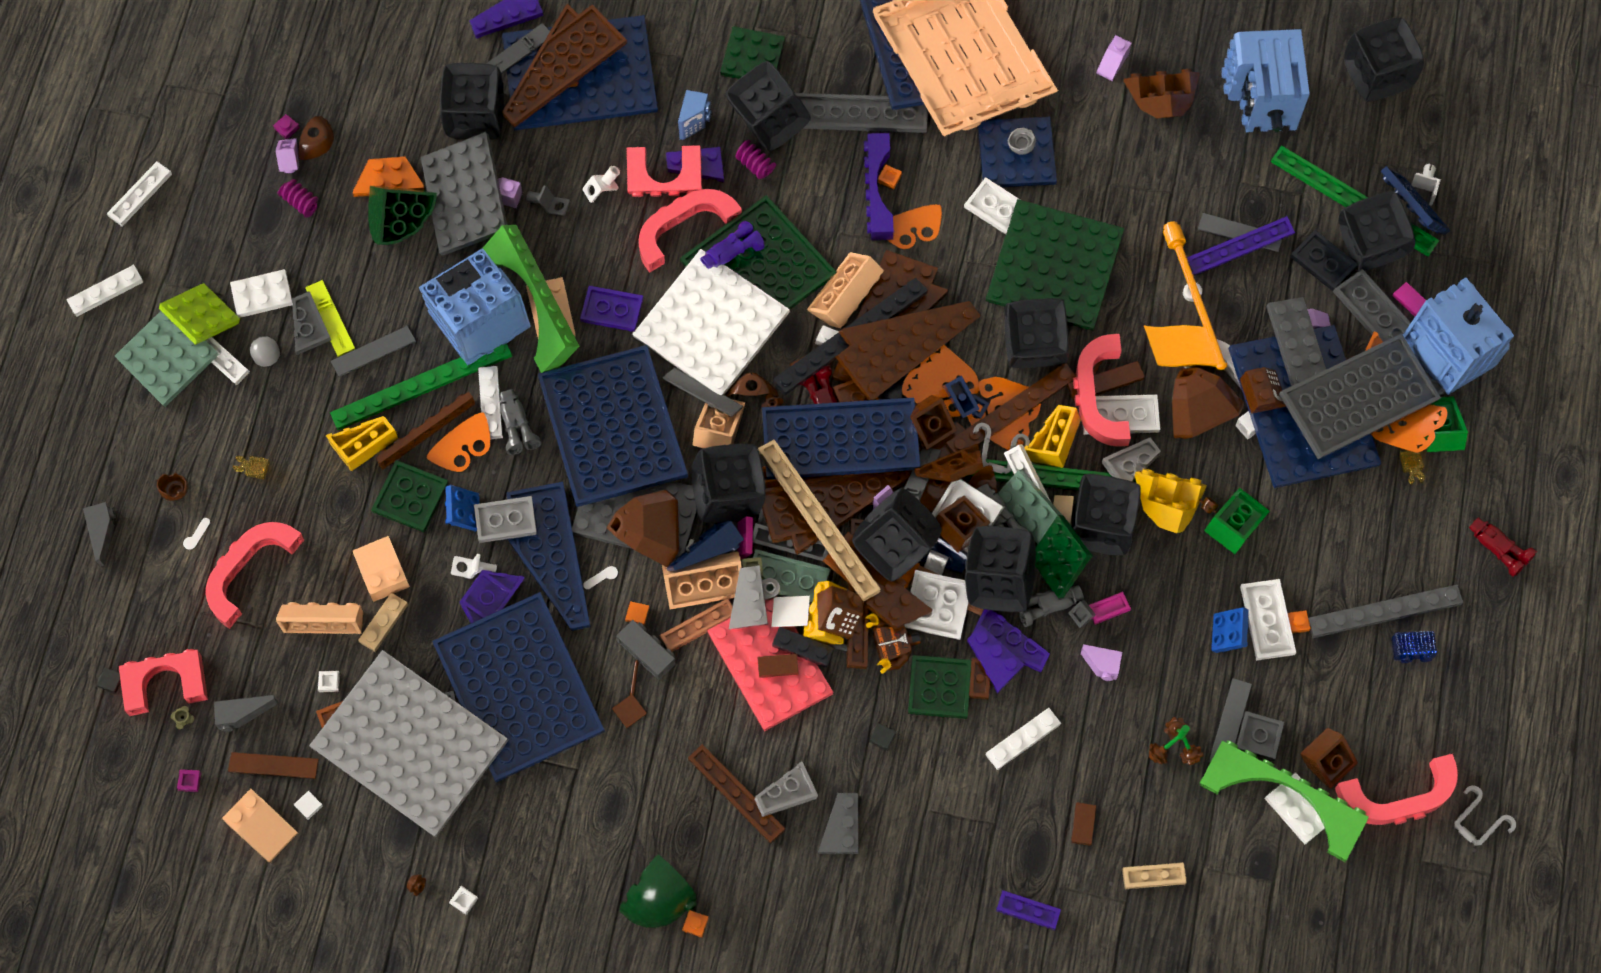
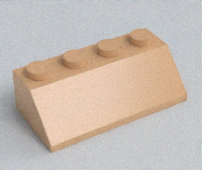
M850 252L836 270L837 273L829 279L807 310L828 325L841 328L847 323L850 315L858 308L862 299L868 295L869 290L879 280L884 270L871 256Z
M739 552L720 554L676 571H668L667 567L662 565L669 608L676 609L734 598L739 571L742 568Z
M290 602L288 605H281L276 621L283 633L362 634L363 610L356 603H347L346 605L327 603V605H319L318 603L311 602L307 603V605H300L296 602Z

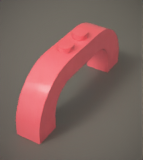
M701 189L683 197H678L667 207H661L658 212L648 218L639 234L641 260L649 273L665 264L664 255L656 244L658 238L664 232L702 211L717 214L726 225L742 213L738 203L724 192L713 189Z
M1120 334L1104 335L1086 345L1078 360L1076 378H1073V387L1077 389L1075 406H1079L1080 419L1084 428L1094 439L1110 446H1129L1131 439L1129 421H1109L1099 413L1096 405L1093 367L1102 360L1120 358Z
M278 522L259 524L246 531L238 541H234L227 554L219 558L206 584V599L210 609L223 625L230 629L242 615L239 608L227 600V588L231 581L253 555L264 546L278 545L293 554L304 541L299 531L287 524Z
M1453 754L1434 758L1429 763L1434 777L1432 791L1388 804H1376L1367 799L1361 790L1358 778L1338 783L1335 791L1338 798L1348 803L1347 806L1352 809L1357 807L1366 812V816L1369 817L1366 822L1367 824L1384 825L1395 822V825L1407 822L1408 818L1414 817V820L1424 818L1427 813L1433 812L1442 806L1456 787L1458 777L1457 766Z

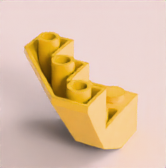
M1145 468L1135 472L1136 483L1141 486L1140 499L1145 513L1159 528L1174 533L1183 532L1192 520L1200 503L1199 499L1202 498L1207 485L1201 484V480L1196 478H1190V480L1183 479L1171 473L1163 475Z

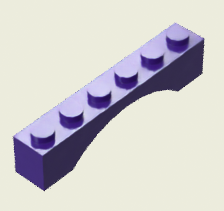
M889 133L867 134V141H864V152L868 153V157H864L865 168H868V173H865V184H869V189H866V201L869 200L870 206H866V216L870 217V222H867V233H871V240H893V214L882 202L877 187L879 173L890 158Z

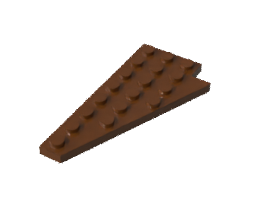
M569 4L565 5L504 108L503 116L514 127L518 126L627 44L626 38L593 5L589 6L579 15Z
M886 250L879 265L884 271L880 275L879 280L869 290L857 319L915 277L928 292L896 317L932 309L947 295L948 289L933 284L938 268ZM838 362L832 379L842 383L853 380L840 362Z
M967 301L844 328L839 333L849 347L838 354L836 358L866 398L874 400L981 315L972 303Z
M909 471L833 475L809 479L804 482L835 526L839 528L873 505L874 497L887 485L894 491L906 483L910 473ZM780 485L766 488L765 503L762 511L772 543L792 540L796 555L817 543L819 538L783 487Z

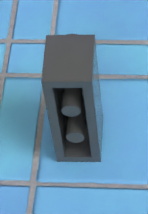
M632 620L616 635L617 642L655 678L660 680L675 665V655L668 648L664 649L657 637L654 635L650 636L643 624L640 622L637 624Z

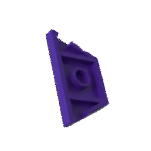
M482 570L459 602L469 622H476L502 610L522 583L524 577Z

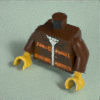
M872 613L865 618L871 621L866 624V627H875L872 634L880 659L877 665H881L883 668L880 672L883 674L887 670L901 669L911 656V646L921 644L919 633L907 635L905 626L894 629L881 618H878L876 614Z

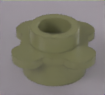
M183 706L171 714V719L176 722L178 729H183L186 724L194 722V716L190 715L187 706Z

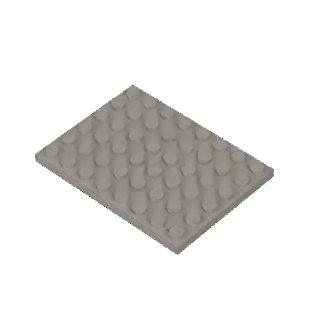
M382 650L309 746L436 838L509 740Z

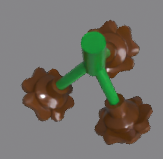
M1172 717L1169 722L1165 723L1167 728L1164 732L1171 739L1169 743L1163 744L1161 747L1156 743L1149 745V758L1154 763L1159 764L1167 763L1168 755L1166 752L1169 751V747L1180 740H1183L1185 744L1183 752L1180 753L1182 763L1193 765L1200 762V758L1204 755L1200 746L1189 745L1186 735L1190 728L1184 723L1183 718L1177 719Z

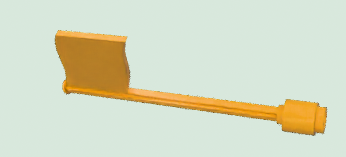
M1169 222L1164 225L1163 234L1168 247L1176 251L1203 327L1188 325L1151 327L1144 325L1156 363L1166 367L1216 366L1218 370H1224L1227 367V363L1224 361L1183 249L1186 243L1183 231L1177 222Z

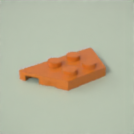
M406 157L370 159L353 190L354 197L369 196L370 186L425 191V188Z

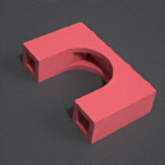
M682 146V170L675 180L668 183L656 182L648 175L647 150L645 147H628V193L632 194V197H643V194L659 197L661 193H669V196H679L680 193L689 194L693 191L701 190V146Z
M187 649L183 653H168L164 657H149L141 662L129 661L119 666L125 712L129 716L149 712L146 692L147 685L154 675L162 671H174L181 676L183 695L188 704L208 700L202 655L199 651Z

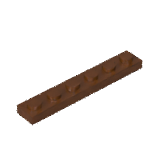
M469 391L466 394L459 395L452 404L444 406L438 414L428 417L421 426L413 428L407 436L397 439L390 448L382 450L376 457L381 469L387 468L474 406L473 396Z
M703 744L688 757V760L770 844L785 831V828L772 814L762 817L755 802V797Z

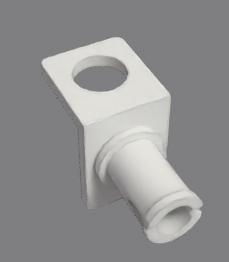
M1426 164L1423 174L1416 173L1411 185L1431 191L1432 195L1429 205L1432 206L1437 195L1440 179L1433 177L1436 167L1432 165L1430 171V164Z
M610 166L605 175H593L583 187V191L590 202H594L602 191L618 190L619 187L614 180L620 174V170L616 166ZM591 185L595 188L594 195H591L589 192Z
M477 554L473 560L454 556L451 575L473 579L482 570L496 572L497 565L480 562V554ZM459 562L467 565L465 572L457 570L456 565Z

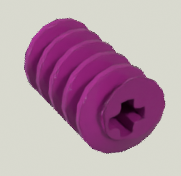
M746 140L737 150L736 159L741 161L743 165H746V168L751 170L754 175L756 174L758 179H763L772 173L776 163L770 164V158L764 160L766 154L760 155L761 150L759 148L755 150L756 145H750L751 141Z
M296 179L284 183L278 190V195L290 205H293L306 218L312 216L317 209L318 197H313L312 192H308L307 188H302L303 185L301 183L297 184Z

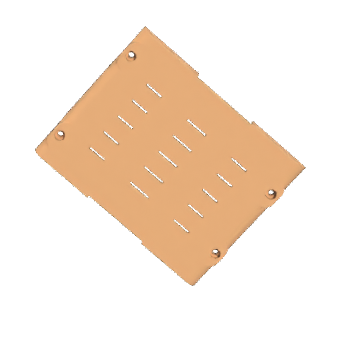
M894 0L873 8L878 24L893 50L899 55L921 93L924 104L943 136L959 130L975 128L982 121L1015 108L1031 106L1038 99L1058 92L1033 49L1029 50L1008 15V6L1004 0Z

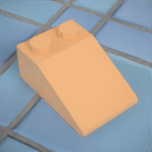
M563 277L547 280L548 287L573 335L576 336ZM526 285L531 310L533 314V319L535 323V328L537 332V337H539V324L536 305L533 296L528 286Z
M733 400L743 405V408L733 417L705 403L695 426L693 446L704 449L712 446L734 444L745 402Z
M389 536L353 550L373 602L385 598L391 593L394 594L410 587Z
M252 789L222 818L228 826L269 863L298 834L293 827Z

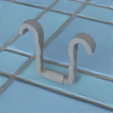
M978 423L973 429V434H976L979 429L985 431L981 454L983 467L992 465L993 471L1001 474L1011 472L1009 463H1007V468H1004V466L986 462L991 428L986 423ZM1017 434L1011 441L1010 449L1016 447L1017 440H1022L1024 447L1030 444L1029 438L1025 434Z
M1474 785L1464 790L1463 793L1468 794L1470 791L1475 792L1477 798L1458 817L1457 821H1454L1455 829H1458V832L1470 843L1472 842L1474 846H1481L1502 821L1509 822V834L1515 830V819L1509 815H1504L1487 830L1480 840H1477L1468 829L1461 826L1460 822L1477 806L1483 794L1481 789Z

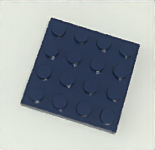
M1050 117L996 119L981 122L978 126L983 180L986 177L1000 187L1056 185L1057 177ZM1017 128L1030 129L1035 135V147L1028 154H1016L1009 147L1008 138L1011 132Z
M1387 166L1381 170L1384 175L1382 179L1389 186L1391 185L1396 189L1395 192L1400 199H1403L1405 202L1407 201L1406 207L1412 213L1419 216L1418 221L1424 227L1431 229L1433 232L1435 231L1437 234L1440 232L1446 235L1450 231L1447 225L1403 175Z

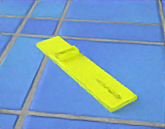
M323 280L305 287L307 292L310 291L337 356L340 357L355 350Z

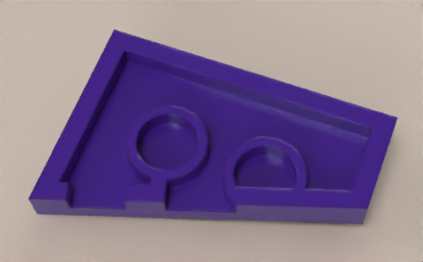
M720 147L701 149L702 178L718 179L719 182H724ZM682 151L666 152L668 172L680 174L682 170Z
M982 625L967 640L977 659L985 669L988 678L993 683L997 694L1025 665Z

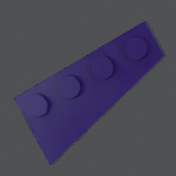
M503 0L471 19L470 25L477 39L542 17L543 11L538 0Z
M984 609L973 633L982 625L1020 659L1025 666L1041 673L1050 653L1031 638L1022 634L1017 627H1013L1003 616L998 615L993 610Z

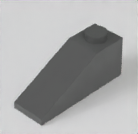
M106 502L83 508L95 561L100 567L105 565L115 526L113 519L116 518L113 507L110 508Z
M274 695L216 701L214 702L215 725L223 732L233 731V728L243 726L276 706L278 700Z

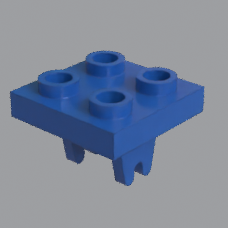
M453 485L447 486L445 501L447 519L445 524L477 531L474 505L480 504L479 493Z
M1242 607L1214 614L1213 652L1220 653L1248 646L1249 609Z

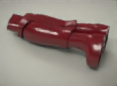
M827 365L815 374L821 387L820 390L817 389L814 375L801 384L809 391L810 398L814 404L837 403L833 394V388H831L829 378L832 374L830 365Z
M1479 517L1469 527L1475 533L1474 536L1479 542L1506 565L1512 577L1518 575L1538 552L1534 548L1526 550L1519 548L1499 528L1489 524L1488 521L1484 522ZM1510 552L1517 560L1509 556L1508 553Z

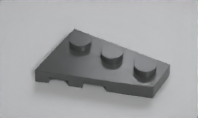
M310 291L292 298L296 355L331 341Z

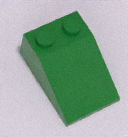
M1454 396L1441 397L1430 405L1445 407L1447 409V418L1444 425L1434 431L1435 439L1426 448V451L1465 450L1468 431Z
M1239 488L1213 517L1204 531L1232 553L1236 554L1270 511Z

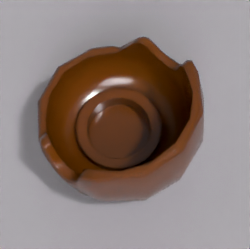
M164 473L157 480L156 486L164 499L176 501L182 499L187 494L189 485L185 477L177 473L173 475Z

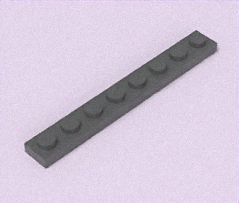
M1452 585L1309 617L1310 632L1312 638L1459 606L1463 604L1458 585Z

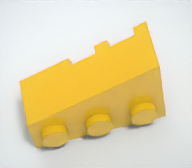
M1063 405L1056 407L1044 422V427L1040 432H1036L1032 442L1024 447L1031 462L1064 467L1081 421L1077 408Z
M384 416L361 423L360 426L351 429H343L344 431L333 435L332 433L326 435L330 445L351 471L398 439L395 429Z
M830 581L818 582L814 589L812 604L809 607L808 626H804L803 636L826 645L843 644L844 638L818 630L817 593L830 586L844 590L847 589Z

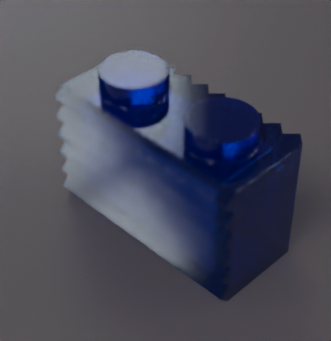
M1434 631L1397 632L1392 637L1394 660H1401V663H1409L1413 659L1429 662L1437 655Z

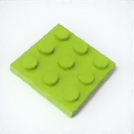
M204 283L159 305V309L195 345L239 324L240 318Z

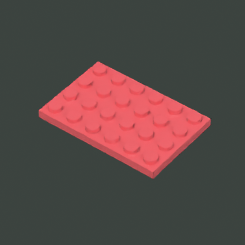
M774 598L765 600L768 621L766 625L729 630L730 619L707 630L764 731L833 695V691L818 665L798 656L799 675L759 678L758 657L791 654L772 646L779 627H771ZM795 626L782 627L799 634Z

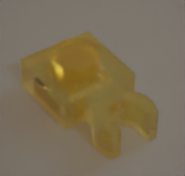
M1412 451L1401 452L1399 456L1404 473L1410 472L1409 483L1413 484L1415 482V476L1419 478L1420 483H1423L1425 477L1420 471L1424 468L1421 453Z
M236 456L235 459L238 462H242L240 466L233 465V469L236 472L245 470L246 476L265 479L270 463L268 459L250 456L249 460H245L242 456Z

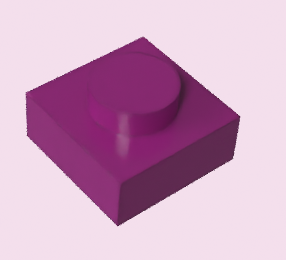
M287 114L273 125L274 129L285 139L290 138L300 128Z
M180 769L177 790L199 792L201 772L198 770Z

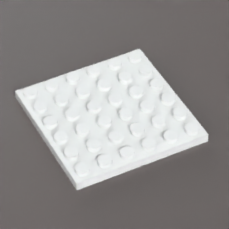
M700 249L632 335L690 377L715 393L725 395L786 318L790 310L724 264L719 265L717 268L707 269L700 260L705 255V251Z

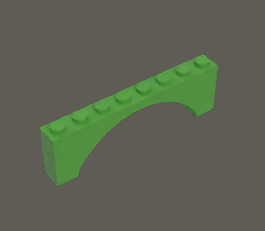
M502 225L483 249L497 267L503 265L515 271L528 286L536 305L539 324L538 347L534 360L541 373L558 369L580 346L517 225Z
M1229 740L1227 743L1221 742L1200 782V786L1217 795L1222 789L1247 781H1269L1291 788L1304 797L1319 815L1328 838L1329 850L1327 853L1346 862L1369 818L1366 816L1365 811L1357 807L1355 809L1350 808L1343 799L1337 797L1335 800L1329 797L1327 791L1321 788L1316 790L1310 787V782L1302 778L1300 780L1293 778L1291 772L1285 769L1280 771L1274 768V764L1268 760L1260 761L1255 758L1256 754L1245 750V752L1239 750L1238 745Z

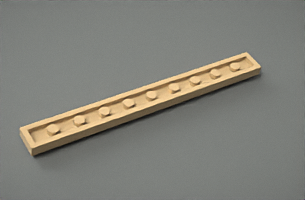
M772 440L759 447V454L862 601L864 602L880 593L877 583L776 441Z

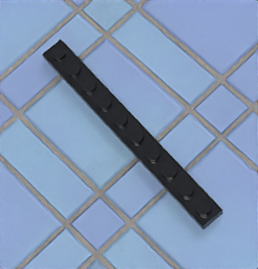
M915 277L845 328L894 318L925 296L928 290ZM838 332L775 377L773 384L784 396L836 360V356L848 348L849 345Z

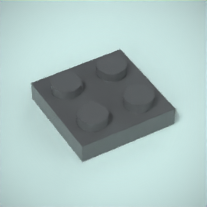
M1245 711L1237 741L1238 749L1243 752L1248 750L1258 757L1274 761L1284 722Z

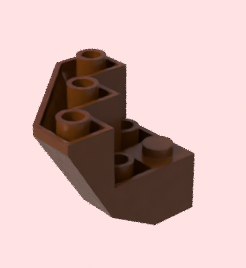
M1182 69L1181 73L1167 74V71L1156 72L1155 76H1142L1141 73L1131 74V78H1125L1124 83L1142 111L1155 118L1183 116L1193 104L1200 73L1192 72V69Z
M1200 368L1180 369L1175 379L1172 397L1174 438H1193L1239 416L1244 407L1243 400L1221 377Z
M667 490L634 497L616 511L607 529L616 538L635 551L668 567L679 552L678 499Z

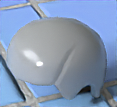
M1017 128L1011 132L1008 138L1009 147L1016 154H1028L1035 147L1036 138L1030 129Z
M268 336L259 337L251 344L250 353L257 365L265 367L277 362L280 351L274 339Z

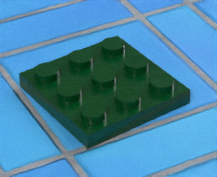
M733 26L720 75L740 79L754 67L765 61H769L778 69L785 36Z
M396 460L371 511L425 533L449 482L444 478Z
M1057 515L1035 548V566L1057 598H1064L1093 555L1064 515Z
M913 655L908 714L967 719L971 660Z

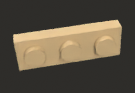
M391 593L359 638V643L376 652L408 606V602Z
M1184 863L1124 867L1122 869L1125 889L1186 884Z

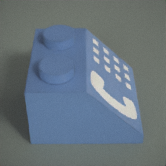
M686 90L678 120L681 140L705 128L706 122L710 121L711 102L708 101V94Z

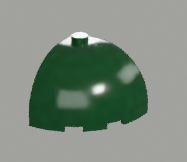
M370 186L368 220L373 241L378 245H390L402 242V240L416 234L424 226L423 224L428 217L431 216L436 203L437 193L415 189Z
M657 854L641 873L639 884L636 885L634 883L627 892L628 900L621 903L620 913L639 926L648 928L662 927L673 923L686 911H691L697 904L695 902L697 898L687 881L664 858Z

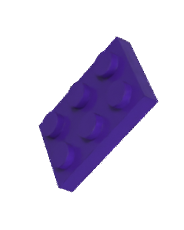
M588 286L580 320L585 323L635 332L644 297L638 294Z

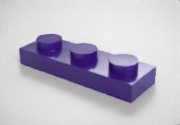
M1002 890L996 911L1055 930L1061 909Z

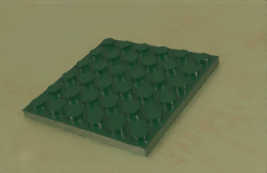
M767 195L680 258V262L687 267L700 249L705 252L708 251L713 245L726 239L730 233H734L741 222L747 221L752 224L753 232L757 230L760 233L765 247L760 251H755L750 247L744 253L737 255L724 265L789 310L827 283L837 273Z
M1017 199L986 296V302L1005 307L1007 303L1020 300L1063 299L1066 308L1067 324L1094 331L1124 228Z

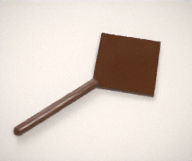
M638 660L635 661L630 696L612 708L626 728L647 714L634 697L639 665Z

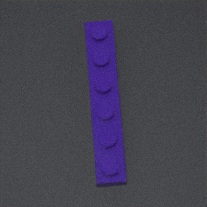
M1286 216L1187 257L1192 274L1195 276L1294 235L1295 231Z

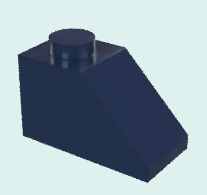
M962 376L943 385L951 402L962 418L980 409Z

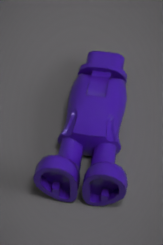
M743 221L738 225V229L734 233H730L726 239L713 245L700 260L707 269L717 268L719 265L726 264L737 255L744 253L750 247L755 251L762 250L765 247L764 241L757 230L753 232L751 223Z

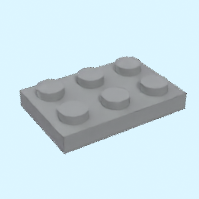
M532 496L474 505L479 543L537 535Z

